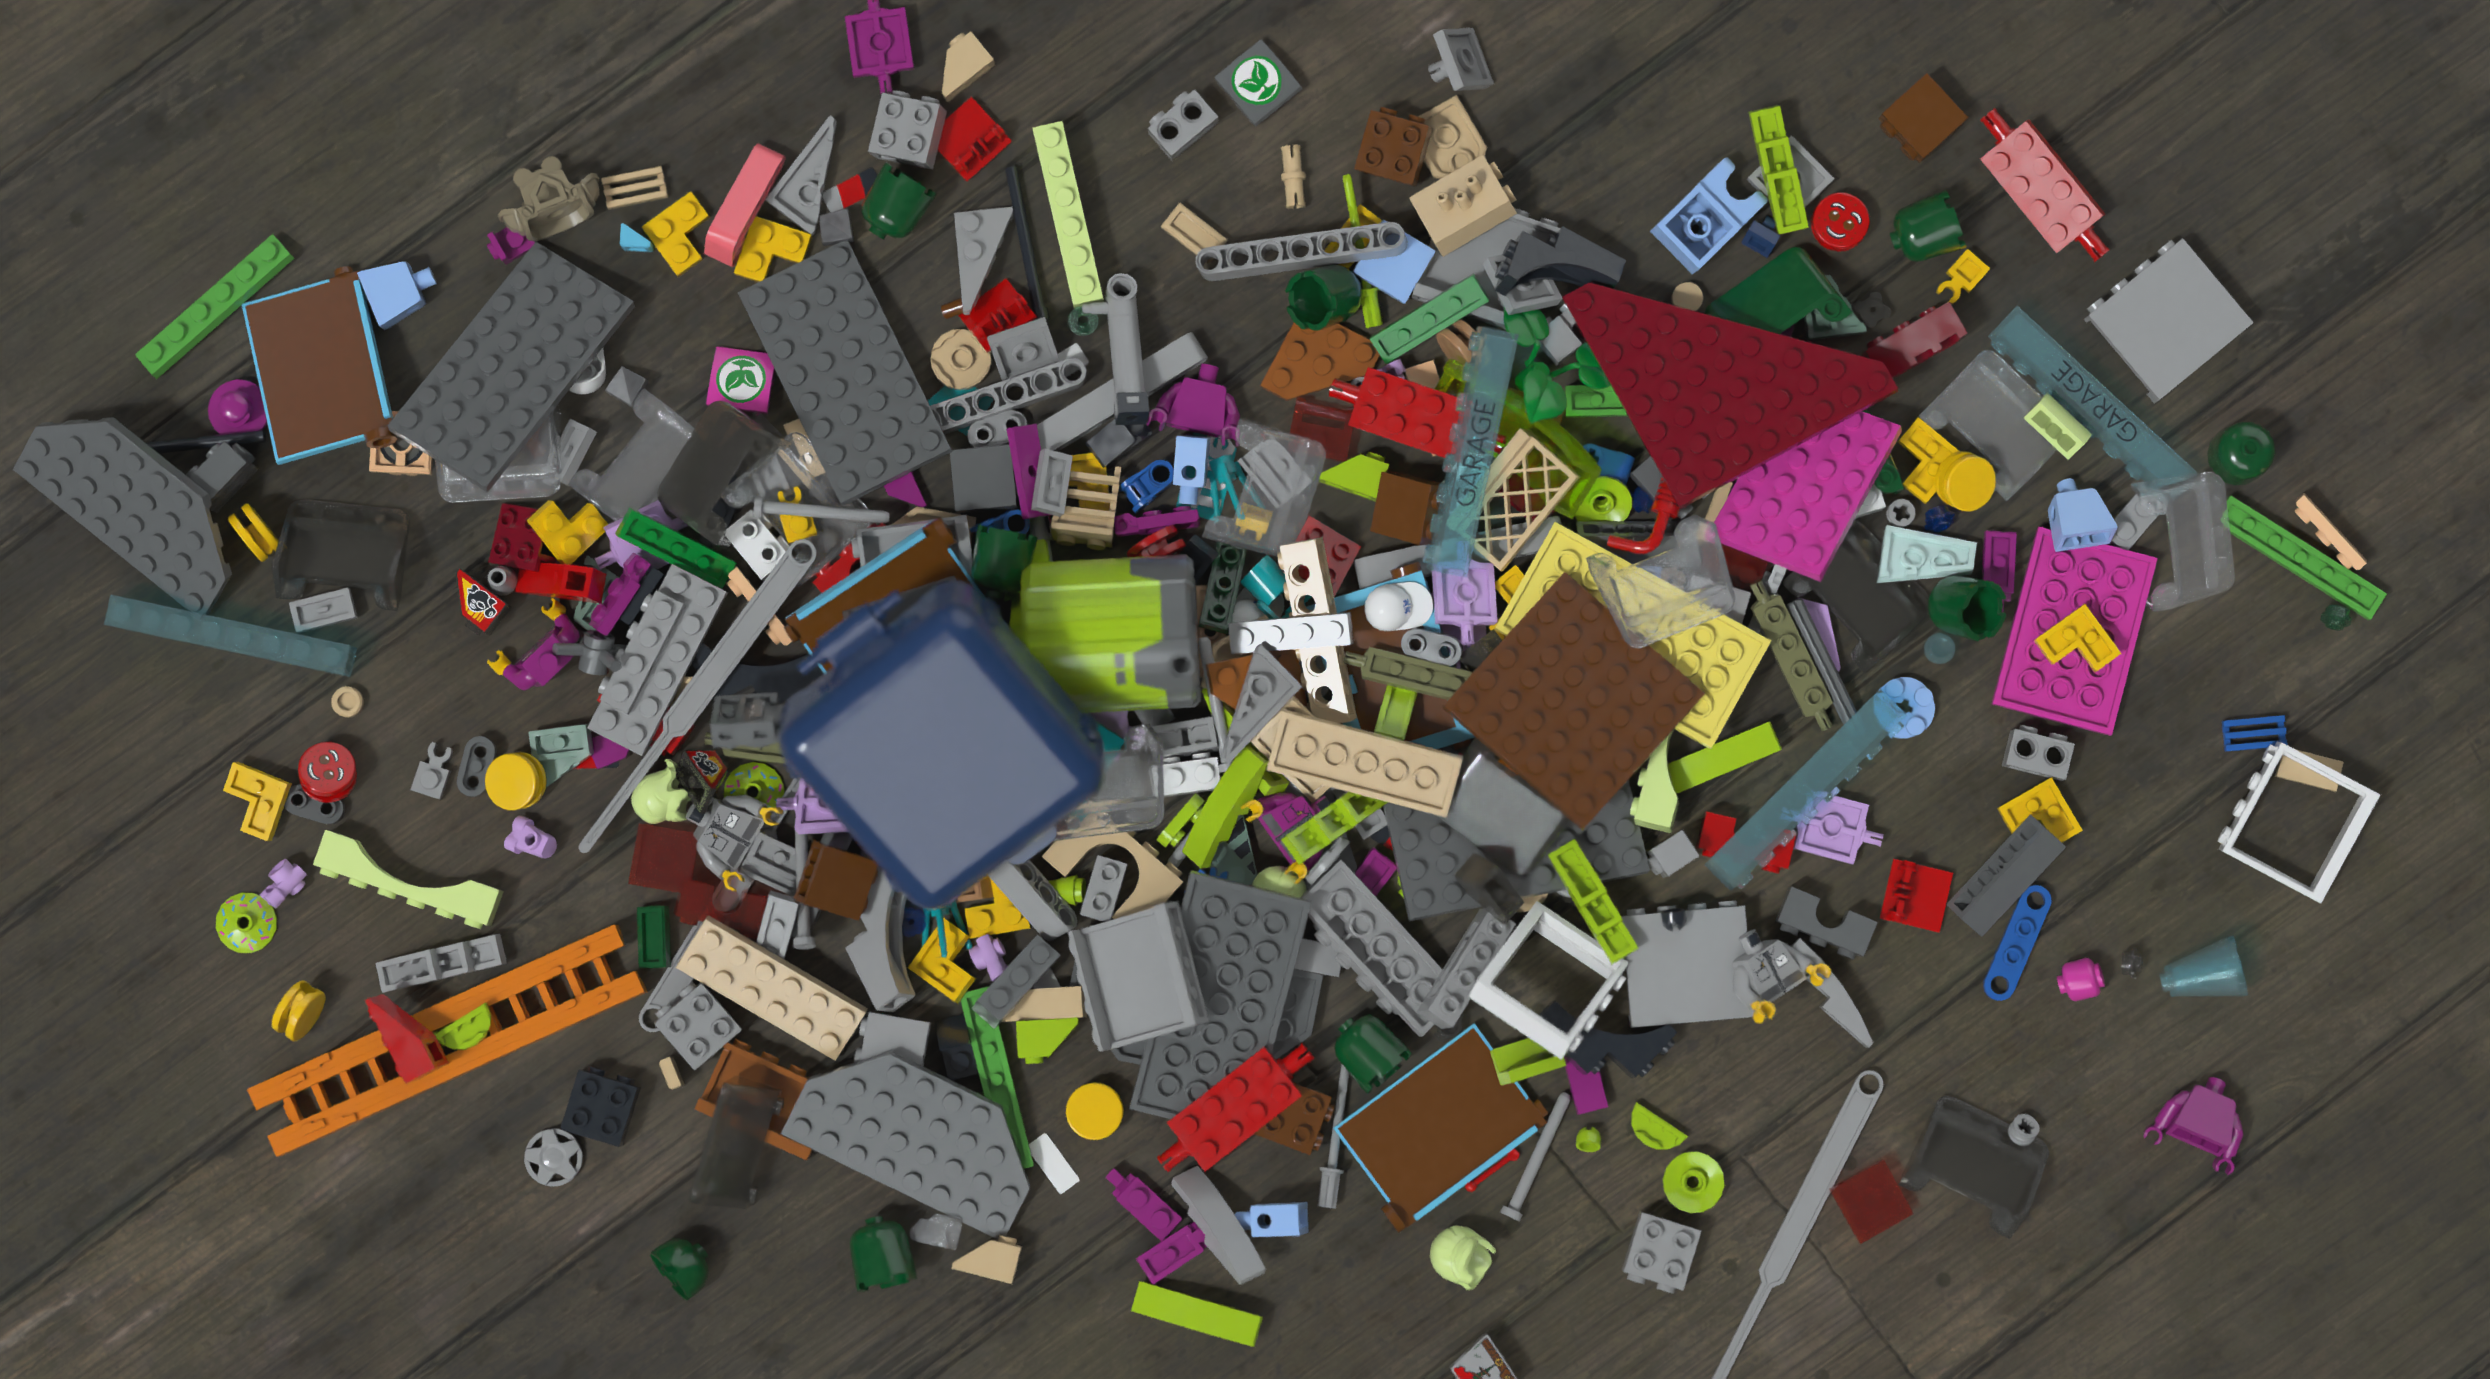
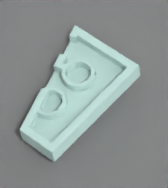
M1886 525L1877 583L1971 575L1974 568L1977 542Z

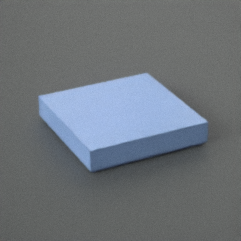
M1395 233L1389 234L1385 239V243L1388 245L1396 244L1400 240V235ZM1405 233L1408 241L1407 248L1401 255L1360 260L1352 271L1359 278L1403 304L1408 300L1416 283L1435 253V250Z

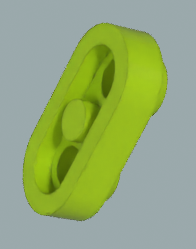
M1195 793L1156 840L1165 848L1169 844L1175 847L1186 834L1182 830L1189 821L1196 822L1203 809L1202 805L1205 800Z

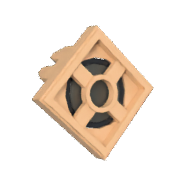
M392 411L393 418L399 411ZM397 435V441L390 446L383 447L381 450L380 448H370V472L393 475L406 474L409 476H416L417 474L432 475L433 458Z

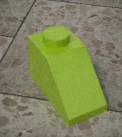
M1368 452L1367 456L1360 454L1322 472L1319 482L1376 502L1381 472H1387L1389 464L1384 463L1385 457L1371 452Z
M1079 1018L1016 1021L1018 1058H1025V1064L1044 1063V1057L1051 1056L1078 1026Z

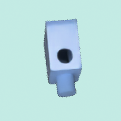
M406 261L357 273L378 325L384 330L422 308L426 302L421 290L437 284L430 267L413 273L411 266Z
M1183 434L1176 437L1173 485H1180L1179 503L1197 505L1198 487L1204 488L1206 486L1211 437ZM1187 465H1191L1196 469L1195 478H1189L1185 475Z
M2071 478L2060 481L2057 484L2059 493L2054 495L2048 508L2055 552L2110 544L2118 527L2097 490L2093 488L2078 490L2074 479Z
M1307 1202L1256 1204L1251 1206L1250 1211L1235 1213L1244 1230H1251L1252 1237L1300 1236L1309 1233ZM1265 1215L1271 1217V1225L1265 1223Z

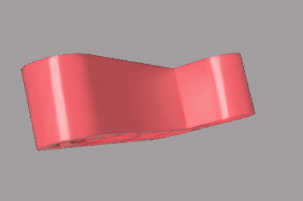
M757 143L709 227L705 239V255L730 267H734L743 248L745 235L782 170L786 158L784 155Z

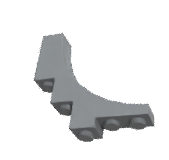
M864 849L859 852L860 855L871 858ZM878 866L877 880L871 885L868 894L867 909L861 914V919L867 931L859 933L854 938V942L846 947V950L876 1010L894 1012L916 996L907 974L902 945V923L907 897L902 892L898 893L892 890L885 877V872Z

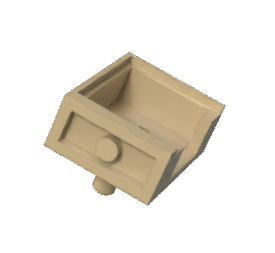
M1484 155L1477 157L1409 197L1443 257L1517 214L1511 204L1516 201V198L1508 185L1501 186L1498 181L1503 178L1495 162L1488 164Z

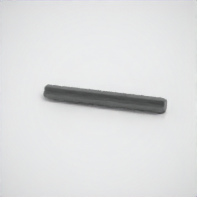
M1795 599L1789 602L1786 608L1850 738L1860 737L1866 732V729L1803 599Z

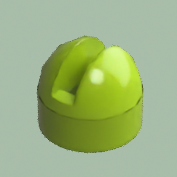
M1586 1126L1580 1129L1576 1137L1577 1149L1584 1152L1598 1151L1601 1146L1599 1131L1595 1127H1592V1130H1587Z

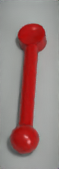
M1512 1149L1507 1153L1506 1157L1475 1180L1468 1182L1465 1185V1189L1468 1192H1474L1477 1189V1185L1509 1161H1516L1519 1158V1152L1516 1149Z

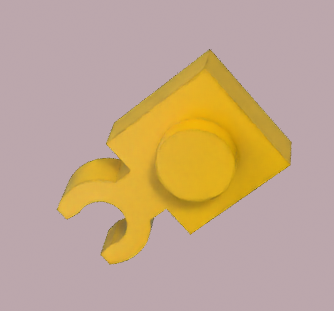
M1967 249L1946 272L1952 280L1941 283L1936 293L1939 295L1943 289H1951L1953 297L1949 302L1952 305L1959 299L1961 288L1969 293L1990 268Z
M797 486L793 487L795 497L792 501L785 500L783 492L779 491L777 493L779 502L799 504L801 500L800 489ZM779 514L787 543L818 535L812 517Z

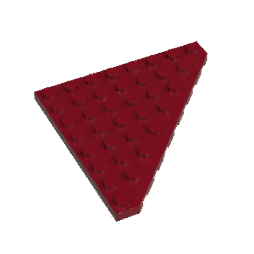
M1587 283L1562 297L1680 509L1898 392V387L1884 363L1593 283Z

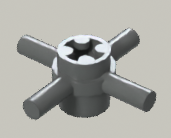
M581 628L577 629L579 632V643L553 644L552 651L554 655L580 656L579 670L592 675H607L609 669L613 672L619 671L622 664L615 658V655L620 648L625 650L628 644H614L615 637L610 633L605 636L597 630L584 631Z

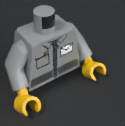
M749 795L726 796L723 800L715 798L708 810L697 803H693L689 808L686 819L698 825L693 835L698 841L696 849L705 866L718 878L724 879V884L729 890L737 892L731 886V880L734 877H738L739 880L745 883V878L737 872H731V868L735 871L737 870L764 823L770 826L779 825V823L772 821L771 813L775 811L778 814H783V810L780 807L767 808V804Z
M1756 930L1746 932L1739 937L1746 953L1733 961V991L1749 1010H1754L1753 1019L1756 1023H1762L1766 1017L1765 1014L1769 1019H1772L1775 1013V1007L1772 1002L1807 979L1806 974H1810V981L1814 986H1821L1824 981L1817 974H1822L1825 978L1830 977L1831 969L1829 966L1820 963L1814 967L1812 960L1778 939L1761 942Z

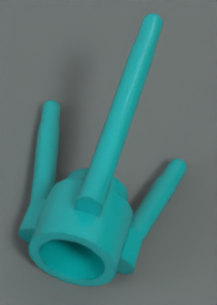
M1231 454L1215 458L1209 462L1211 471H1208L1207 474L1211 484L1214 516L1216 518L1220 517L1217 480L1219 485L1226 484L1238 518L1240 520L1244 518L1232 481L1237 479L1235 474H1237L1256 506L1264 508V505L1243 473L1240 463L1238 461L1234 462Z
M956 900L940 909L931 910L923 908L922 947L929 937L931 912V916L936 917L941 955L944 958L948 954L943 916L950 915L949 909L952 911L958 928L968 935L957 908ZM970 938L965 943L968 950L973 947Z

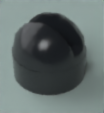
M1685 908L1661 911L1663 926L1673 932V925H1677L1678 930H1681L1686 924Z

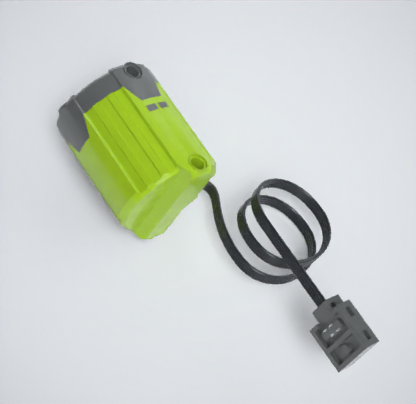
M1187 555L1038 562L1031 563L1022 571L1021 591L1012 594L1010 629L1083 713L1195 707L1201 701L1196 585L1193 574V560ZM778 693L715 696L710 724L713 747L725 749L746 745L747 747H766L779 742L781 712L784 705H779Z

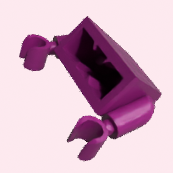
M1201 364L1197 380L1185 377L1183 382L1174 383L1160 397L1155 409L1150 411L1146 423L1149 426L1151 421H1158L1160 423L1159 431L1164 429L1166 423L1168 427L1219 438L1223 446H1225V440L1229 438L1236 441V447L1240 444V414L1235 399L1231 394L1227 393L1225 386L1215 384L1219 368L1213 365Z
M2210 1077L2205 1088L2195 1085L2190 1091H2181L2169 1099L2154 1119L2155 1125L2146 1127L2143 1136L2145 1139L2149 1131H2157L2159 1136L2153 1143L2156 1145L2162 1141L2163 1135L2161 1131L2163 1128H2167L2165 1134L2216 1155L2217 1157L2212 1165L2216 1172H2218L2222 1162H2227L2228 1166L2225 1173L2229 1175L2234 1171V1163L2231 1161V1158L2236 1156L2244 1133L2239 1115L2235 1112L2236 1102L2222 1095L2226 1083L2219 1078Z

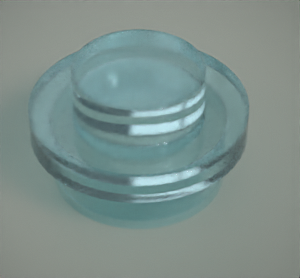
M1934 634L1925 642V656L1932 663L1944 664L1954 656L1955 644L1945 634Z

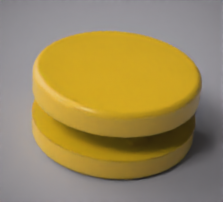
M1966 451L1956 452L1948 456L1939 466L1935 477V488L1940 499L1961 511H1974L1984 506L1991 498L1996 485V475L1992 465L1986 459Z
M246 503L241 509L252 523L246 527L234 513L228 517V521L254 555L261 562L267 560L268 555L273 553V550L277 552L282 548V545L253 507Z
M515 752L504 754L494 759L489 765L485 775V787L490 799L500 808L506 810L528 808L542 798L546 789V774L541 763L528 753Z
M304 980L295 983L278 1004L273 1015L272 1028L279 1033L285 1032L286 1037L292 1041L300 1040L310 1031L319 1018L325 1004V993L317 988L315 989Z
M1097 1082L1087 1083L1077 1088L1069 1097L1066 1106L1067 1121L1072 1130L1079 1136L1090 1140L1103 1139L1114 1133L1121 1124L1124 1111L1123 1103L1118 1093L1110 1086Z

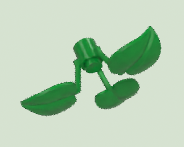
M1504 308V325L1509 337L1520 346H1534L1529 358L1524 361L1526 368L1515 377L1517 388L1524 394V403L1529 423L1555 418L1566 409V394L1560 384L1552 381L1553 377L1579 368V378L1584 385L1593 389H1605L1611 386L1587 343H1583L1576 350L1578 362L1571 363L1553 372L1549 371L1546 364L1534 362L1541 346L1539 340H1543L1549 335V325L1544 314L1539 309L1508 315Z

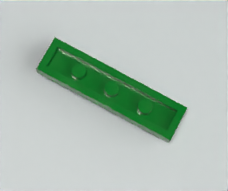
M1473 273L1370 337V341L1385 364H1388L1489 302L1490 298Z
M629 507L615 532L617 537L720 589L724 587L729 578V572L737 564L733 559Z

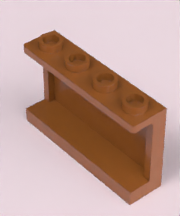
M736 1038L733 1043L728 1041L723 1046L724 1049L702 1097L699 1098L694 1109L804 1160H809L813 1149L781 1134L808 1080V1077H806L808 1071L793 1064L790 1065L789 1069L779 1065L778 1061L780 1058L764 1051L761 1056L750 1051L751 1045Z

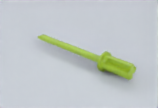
M1350 174L1343 175V184L1351 227L1360 226L1352 177ZM1363 238L1355 242V248L1364 249ZM1361 279L1363 287L1361 304L1365 326L1370 328L1383 325L1377 290L1379 289L1377 287L1372 288L1371 284Z

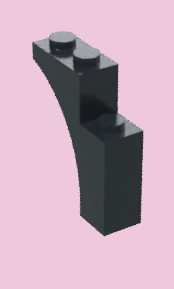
M1563 226L1555 236L1550 234L1545 242L1522 231L1516 240H1509L1502 255L1506 259L1501 262L1495 273L1498 282L1494 291L1506 296L1516 287L1537 280L1564 281L1581 287L1587 283H1593L1613 289L1620 280L1626 260Z
M704 643L701 644L692 661L696 671L699 670L712 652ZM810 653L794 661L774 666H749L738 663L712 700L715 699V696L740 695L754 687L755 692L751 694L778 693L779 705H785L793 695L801 689L807 688L824 673L819 666L806 675L800 672L797 665L808 658Z
M1556 1001L1550 1002L1538 1015L1566 1035L1578 1020ZM1669 1024L1637 1035L1612 1034L1595 1028H1591L1587 1032L1583 1029L1580 1035L1584 1038L1574 1053L1568 1050L1564 1057L1579 1072L1587 1075L1590 1072L1596 1074L1607 1062L1604 1059L1605 1055H1607L1630 1078H1636L1638 1075L1643 1078L1655 1065L1652 1062L1653 1058L1659 1052L1664 1055L1675 1044L1672 1038L1678 1032Z

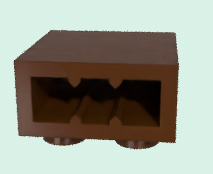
M1928 73L1879 117L1880 127L1883 132L1890 138L1895 137L1902 144L1900 148L1906 157L1912 161L1916 159L1919 164L1968 119L1966 114Z
M1380 107L1379 112L1371 110L1354 169L1417 187L1433 128L1426 125L1427 119L1409 115L1408 120L1397 117L1398 111Z
M1381 472L1370 531L1417 545H1437L1442 530L1441 521L1447 504L1449 485L1401 472Z
M813 840L794 899L805 905L859 921L861 914L867 909L871 885L877 880L878 865L869 857Z
M1294 1083L1303 1095L1254 1134L1310 1155L1312 1149L1315 1151L1319 1150L1324 1134L1319 1132L1323 1121H1330L1335 1105L1330 1103L1332 1097Z

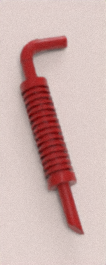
M1662 477L1660 479L1661 483L1658 485L1660 489H1657L1656 500L1653 501L1651 511L1657 514V518L1650 536L1643 541H1634L1610 535L1607 541L1608 547L1635 554H1646L1660 546L1669 518H1677L1680 511Z

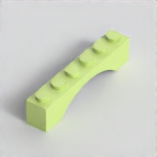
M1059 121L1033 127L1074 310L1082 309L1083 304L1104 302L1063 122Z
M1673 730L1649 756L1648 767L1641 769L1638 786H1642L1640 798L1634 797L1630 815L1635 816V825L1672 833L1679 805L1678 797L1671 785L1667 761L1669 742Z
M329 830L324 832L313 865L321 867L320 874L335 879L338 878L339 874L350 878L349 884L366 889L367 884L379 888L377 893L392 899H395L396 894L407 897L406 904L424 909L425 904L436 907L435 914L449 919H453L454 914L466 918L464 924L478 929H482L483 924L492 926L504 892L472 880L442 888H423L410 885L391 876L379 867L368 855L360 841Z

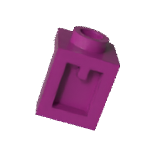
M508 227L495 234L493 232L487 234L491 241L487 244V247L495 260L500 258L506 265L525 255L535 243V241H528L526 236L511 232Z

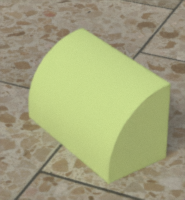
M2048 392L2024 416V419L2067 459H2070L2092 436Z

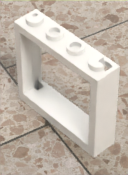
M2277 741L2275 746L2270 744L2262 757V761L2265 764L2260 773L2255 772L2247 785V788L2251 790L2245 800L2240 799L2232 813L2236 817L2230 827L2225 826L2218 838V842L2221 843L2218 849L2303 895L2322 903L2380 794ZM2282 755L2360 795L2310 887L2233 847Z
M1536 901L1478 978L1468 997L1562 1059L1568 1050L1574 1053L1584 1038L1580 1035L1582 1030L1584 1029L1589 1032L1598 1019L1595 1012L1598 1009L1602 1012L1606 1009L1613 998L1609 994L1611 990L1619 991L1627 979L1622 974L1629 962L1622 959L1611 965L1595 939ZM1533 930L1607 979L1567 1035L1493 985Z

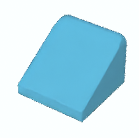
M621 223L620 246L625 251H654V246L650 241Z

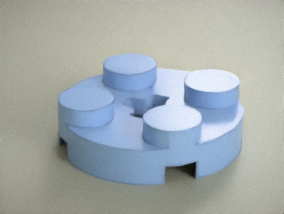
M1900 677L1888 681L1876 692L1872 703V712L1877 724L1884 733L1894 738L1907 739L1921 734L1929 727L1934 717L1935 704L1932 692L1923 683L1913 678ZM1903 699L1909 701L1908 706L1912 707L1911 713L1907 712L1904 717L1900 716V710L1895 708L1896 703H1902Z

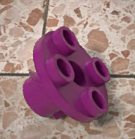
M228 381L219 386L210 398L208 405L209 419L214 429L220 435L259 431L268 425L260 387L250 381Z

